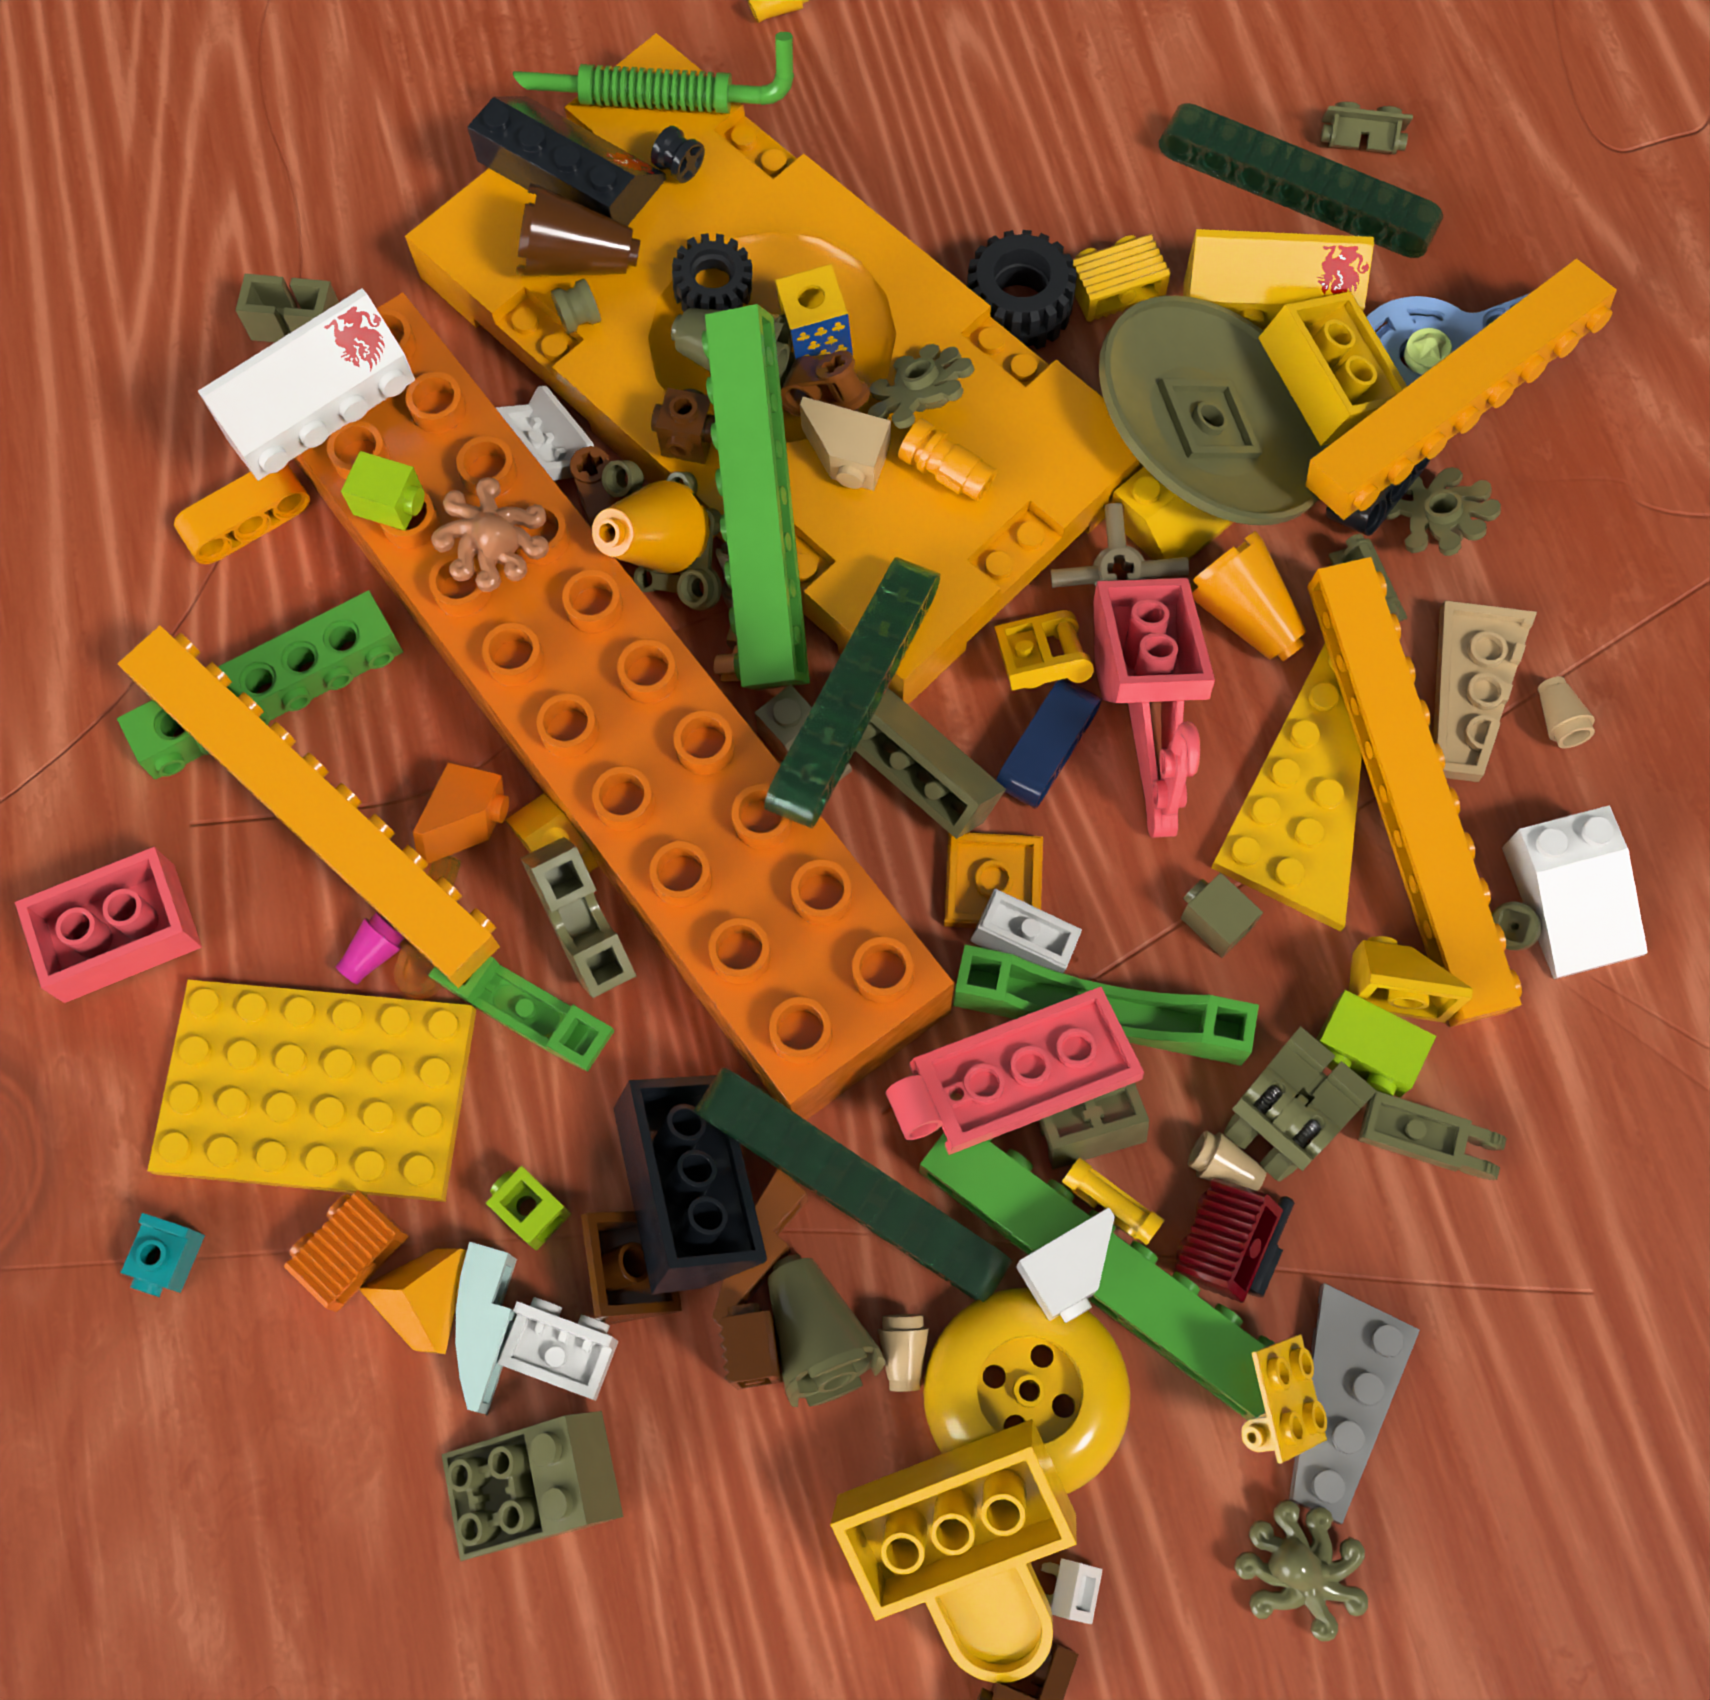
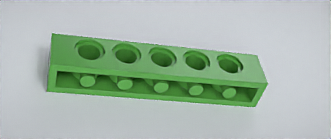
M368 590L218 666V668L232 681L227 688L236 697L245 692L262 708L264 713L259 718L268 725L271 720L288 711H298L306 707L312 699L329 690H338L347 686L354 677L370 669H378L388 665L395 656L403 653V650ZM355 641L351 648L339 651L345 643ZM314 662L308 670L298 672L304 664ZM272 683L267 691L257 694L261 686ZM154 700L117 718L138 763L155 780L162 776L174 775L180 772L187 763L203 755L210 754L186 731L177 737H173L174 733L181 726Z

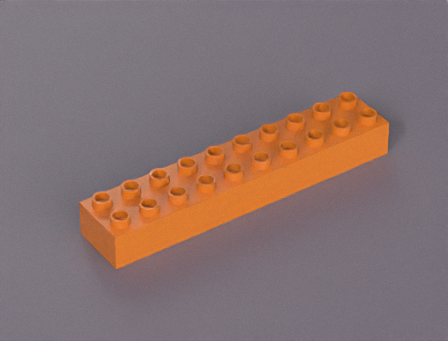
M402 292L376 309L404 352L415 381L407 385L400 394L382 401L368 410L361 419L346 424L329 435L322 444L307 449L293 458V460L542 792L566 815L593 853L597 865L793 1126L797 1128L951 1013L954 982L616 558L603 554L596 547L592 537V528ZM360 451L414 467L424 489L425 497L418 515L412 516L406 531L352 514L341 490ZM487 477L495 478L500 484L501 493L494 499L498 508L507 506L526 510L534 504L541 505L544 508L546 522L543 526L537 529H529L517 524L514 526L522 528L531 537L543 536L549 544V551L546 556L538 560L530 559L520 547L514 552V554L521 556L527 564V573L519 581L508 579L504 572L505 566L497 563L495 567L499 572L501 583L498 588L491 592H483L477 586L475 579L482 571L478 553L473 558L475 568L473 576L465 581H457L451 576L449 566L454 560L458 559V546L461 538H454V545L451 550L442 553L434 548L431 539L434 531L439 527L461 519L451 516L445 511L443 500L446 494L450 491L458 490L464 494L466 504L480 507L476 486L481 479Z

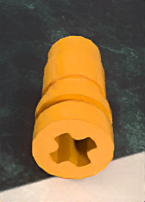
M923 418L918 419L905 436L898 451V458L911 466L917 464L916 469L924 474L928 471L935 475L936 481L957 494L964 493L979 502L991 487L997 475V470L983 462L982 458L963 446L948 440L946 432L941 429L935 432L936 427Z

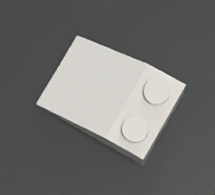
M1610 805L1518 829L1502 847L1523 903L1533 908L1540 917L1542 929L1538 941L1553 979L1637 958L1648 953L1629 851Z

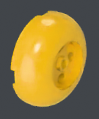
M1029 1288L998 1291L974 1301L961 1310L938 1337L926 1367L923 1391L924 1408L931 1434L942 1454L1003 1431L1004 1422L1009 1416H1020L1025 1422L1033 1419L1066 1493L1069 1494L1087 1484L1104 1469L1112 1459L1124 1436L1130 1411V1384L1124 1359L1114 1338L1089 1310L1067 1323L1064 1322L1061 1315L1049 1321ZM1044 1345L1051 1350L1053 1360L1048 1367H1037L1031 1361V1351L1035 1346ZM992 1365L999 1366L1005 1373L1004 1384L995 1389L988 1387L983 1381L984 1370ZM1027 1381L1029 1384H1036L1038 1387L1036 1400L1026 1401L1020 1396L1019 1387L1023 1382ZM1057 1395H1067L1072 1399L1074 1411L1071 1416L1061 1418L1055 1415L1052 1409V1401Z

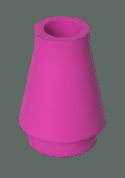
M376 912L370 920L364 918L343 958L335 967L347 979L358 985L364 977L402 949L400 943L405 937Z

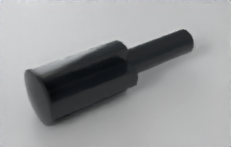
M1280 1197L1278 1205L1283 1211L1249 1289V1295L1259 1298L1264 1297L1283 1250L1277 1244L1295 1204L1290 1197Z

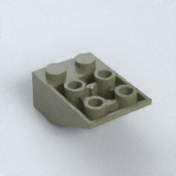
M602 1411L564 1415L441 1454L460 1561L623 1517Z

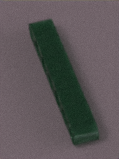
M1184 103L1177 107L1158 141L1161 152L1175 162L1354 236L1374 237V244L1409 258H1419L1427 252L1443 220L1441 208L1428 199L1194 104Z
M899 557L894 558L779 767L765 799V810L809 828H813L816 825L934 600L941 578L940 573Z
M724 1067L720 1069L694 1109V1112L704 1120L974 1300L979 1299L985 1302L992 1296L1013 1262L1006 1254L736 1073Z

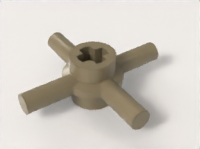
M1111 503L1104 506L1108 547L1099 553L1093 566L1050 570L1052 588L1094 584L1096 587L1097 581L1117 580L1116 574H1108V571H1112L1116 563L1121 564L1123 571L1131 572L1127 573L1125 580L1189 575L1188 557L1145 561L1137 550L1126 545L1122 503Z

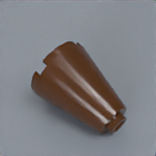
M530 183L528 193L536 194L535 204L530 202L525 204L518 257L527 259L526 266L520 264L517 266V275L626 274L627 265L636 267L641 240L632 238L633 228L543 186Z

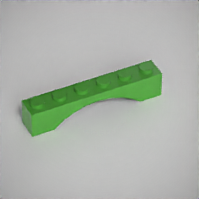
M970 945L964 946L953 1006L1017 1019L1087 991L1102 987L1129 1043L1242 1066L1252 1053L1259 1009L1258 1004L1214 995L1158 993L1111 986L1056 972L1031 963L1014 954Z

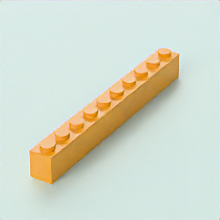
M1372 557L1317 569L1307 588L1427 957L1473 988L1472 999L1448 1019L1450 1027L1505 1014L1522 1005L1520 1001L1522 995L1521 982L1517 973L1509 968L1504 953L1506 949L1505 935L1501 926L1498 923H1494L1489 908L1491 901L1489 887L1484 878L1478 876L1473 861L1475 858V846L1470 834L1463 831L1458 816L1460 812L1458 795L1452 787L1448 786L1443 772L1445 758L1442 748L1438 743L1433 742L1428 727L1430 725L1428 706L1423 699L1419 700L1414 685L1416 678L1414 664L1409 656L1404 655L1399 641L1401 638L1399 620L1394 613L1390 614L1385 599L1387 594L1385 578L1380 571H1376Z
M159 625L117 663L133 682L457 988H460L500 947L491 934L496 929L495 925L482 912L475 908L469 914L460 906L457 901L462 895L442 876L436 882L423 871L428 866V863L411 846L407 845L404 849L400 850L390 840L395 834L394 831L374 813L367 819L357 809L362 802L343 783L334 788L326 781L324 777L329 771L311 753L308 752L303 757L291 748L296 743V740L280 724L275 722L270 727L259 718L264 711L249 695L242 692L236 697L227 688L232 681L213 662L204 667L196 659L201 652L181 632L173 638Z

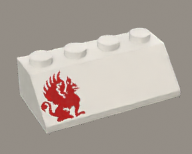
M361 288L198 390L230 445L259 481L270 473L280 471L290 460L307 449L319 446L329 435L346 424L361 419L368 410L382 401L400 394L407 385L415 381V378L404 352L367 293Z

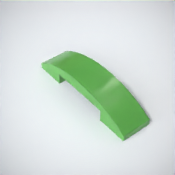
M491 956L460 988H457L435 966L428 975L432 980L513 1032L587 1072L615 1031L611 1026L577 1006H570L501 966Z

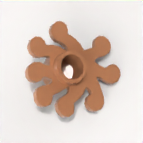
M487 477L481 479L476 486L480 507L466 504L464 494L458 490H453L446 494L443 500L445 511L451 516L461 519L439 527L431 537L434 548L441 553L451 550L454 545V538H461L458 546V559L454 560L449 566V572L454 580L465 581L473 576L475 572L473 558L478 553L482 571L475 580L478 588L483 592H491L498 588L501 583L499 572L495 567L497 563L505 566V575L511 581H519L525 577L527 564L521 556L514 554L519 547L523 549L530 559L536 560L545 557L549 551L548 541L543 536L531 537L522 528L514 526L517 524L529 529H537L543 526L546 522L544 508L537 504L528 507L526 510L507 506L498 508L494 499L501 493L500 484L495 478Z

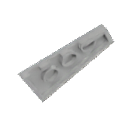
M1323 1283L1319 1289V1309L1316 1328L1313 1330L1311 1350L1314 1364L1312 1380L1317 1400L1323 1405L1326 1412L1327 1429L1325 1433L1327 1440L1295 1456L1289 1500L1308 1510L1317 1506L1324 1507L1331 1512L1334 1523L1342 1524L1420 1330Z

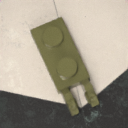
M1377 1091L1367 1102L1358 1141L1455 1172L1460 1170L1465 1174L1477 1176L1478 1178L1497 1180L1500 1167L1490 1161L1464 1154L1466 1144L1469 1142L1484 1149L1501 1151L1505 1148L1507 1138L1488 1129L1472 1125L1471 1120Z

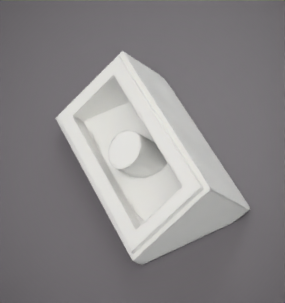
M994 889L971 937V942L982 948L1014 954L1031 963L1064 973L1082 929Z

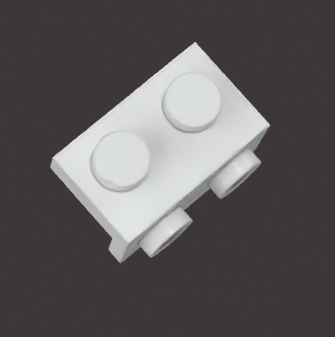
M538 386L529 404L496 407L498 412L553 480L573 478L570 469L571 457L583 447H594L590 438L547 386Z
M533 1297L530 1306L516 1302L513 1312L517 1316L497 1364L596 1401L619 1342L614 1337L607 1335L610 1325L585 1315L580 1316L578 1324L559 1317L562 1307Z

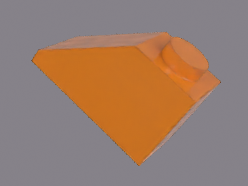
M452 763L447 764L413 831L416 852L428 864L489 840L496 823L504 822L509 808V797L504 795L502 775Z

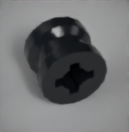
M669 126L659 134L654 142L650 156L651 163L660 170H670L671 176L680 183H686L695 176L701 167L705 148L696 139H686L684 132L676 126Z

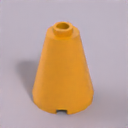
M656 481L601 511L594 519L592 537L596 547L607 556L660 573L680 572L689 568V565L696 558L701 557L706 550L710 534L708 513L705 506L700 505L692 494L695 492L687 485L675 481Z
M1254 531L1244 538L1246 541L1238 548L1233 546L1195 577L1190 587L1193 599L1197 604L1269 660L1278 655L1282 661H1285L1305 645L1300 637L1307 630L1263 539Z

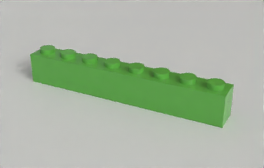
M758 304L705 314L706 331L702 333V346L710 363L711 376L706 380V389L709 400L714 405L715 422L711 425V438L719 454L720 468L716 470L715 480L718 492L723 496L724 514L720 517V530L724 541L728 545L729 560L725 562L724 571L726 582L732 588L734 607H731L729 610V622L733 633L737 636L738 653L734 655L735 674L738 680L741 681V687L757 691L788 687L790 684L792 686L809 684L810 678L774 318Z
M943 1133L920 1163L919 1173L1027 1255L1099 1214L1095 1210H1091L1089 1214L1085 1213L1072 1203L1075 1197L1066 1187L1053 1179H1050L1046 1184L1031 1172L1034 1166L1029 1160L1013 1149H1009L1007 1153L1003 1152L990 1142L991 1139L948 1155L945 1148L947 1138ZM1113 1224L1099 1288L1093 1296L1088 1298V1301L1246 1420L1258 1418L1265 1412L1252 1352L1275 1344V1342L1262 1335L1256 1340L1240 1328L1243 1320L1237 1314L1219 1303L1213 1308L1197 1296L1200 1288L1195 1283L1178 1272H1174L1170 1276L1155 1265L1158 1260L1157 1256L1137 1241H1132L1129 1245L1113 1233L1116 1226Z

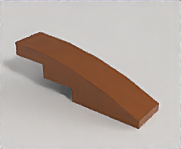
M810 1128L777 1169L755 1206L767 1260L763 1264L723 1280L712 1315L716 1323L722 1317L729 1316V1307L746 1304L774 1271L773 1266L775 1263L787 1257L791 1252L788 1244L778 1235L809 1201L807 1192L797 1183L826 1151L825 1141Z

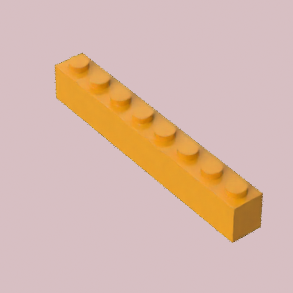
M1576 258L1314 456L1309 462L1306 487L1343 520L1358 509L1360 511L1366 510L1376 501L1380 492L1391 483L1398 485L1403 482L1416 464L1424 458L1432 459L1438 455L1445 447L1447 441L1458 432L1461 434L1468 432L1478 422L1480 416L1492 406L1494 408L1502 406L1510 398L1514 389L1523 382L1531 383L1536 380L1549 362L1557 356L1560 358L1567 356L1590 331L1596 333L1601 330L1612 316L1613 312L1610 308L1617 289Z

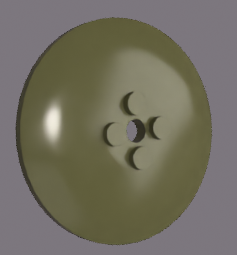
M1159 296L1133 305L1118 318L1103 341L1099 360V378L1102 395L1114 426L1139 462L1160 483L1189 504L1204 512L1232 522L1247 525H1274L1290 521L1309 510L1319 500L1306 487L1309 462L1330 444L1320 446L1258 339L1264 330L1227 308L1193 297Z

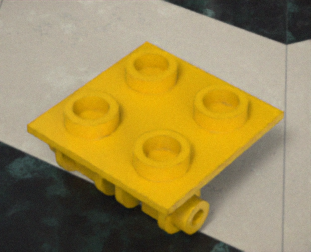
M1302 1335L1292 1336L1252 1352L1266 1413H1263L1258 1418L1248 1420L1243 1425V1443L1255 1452L1275 1450L1277 1462L1283 1463L1326 1441V1412L1323 1405L1317 1400L1312 1380L1314 1375L1313 1359L1310 1352L1304 1347Z

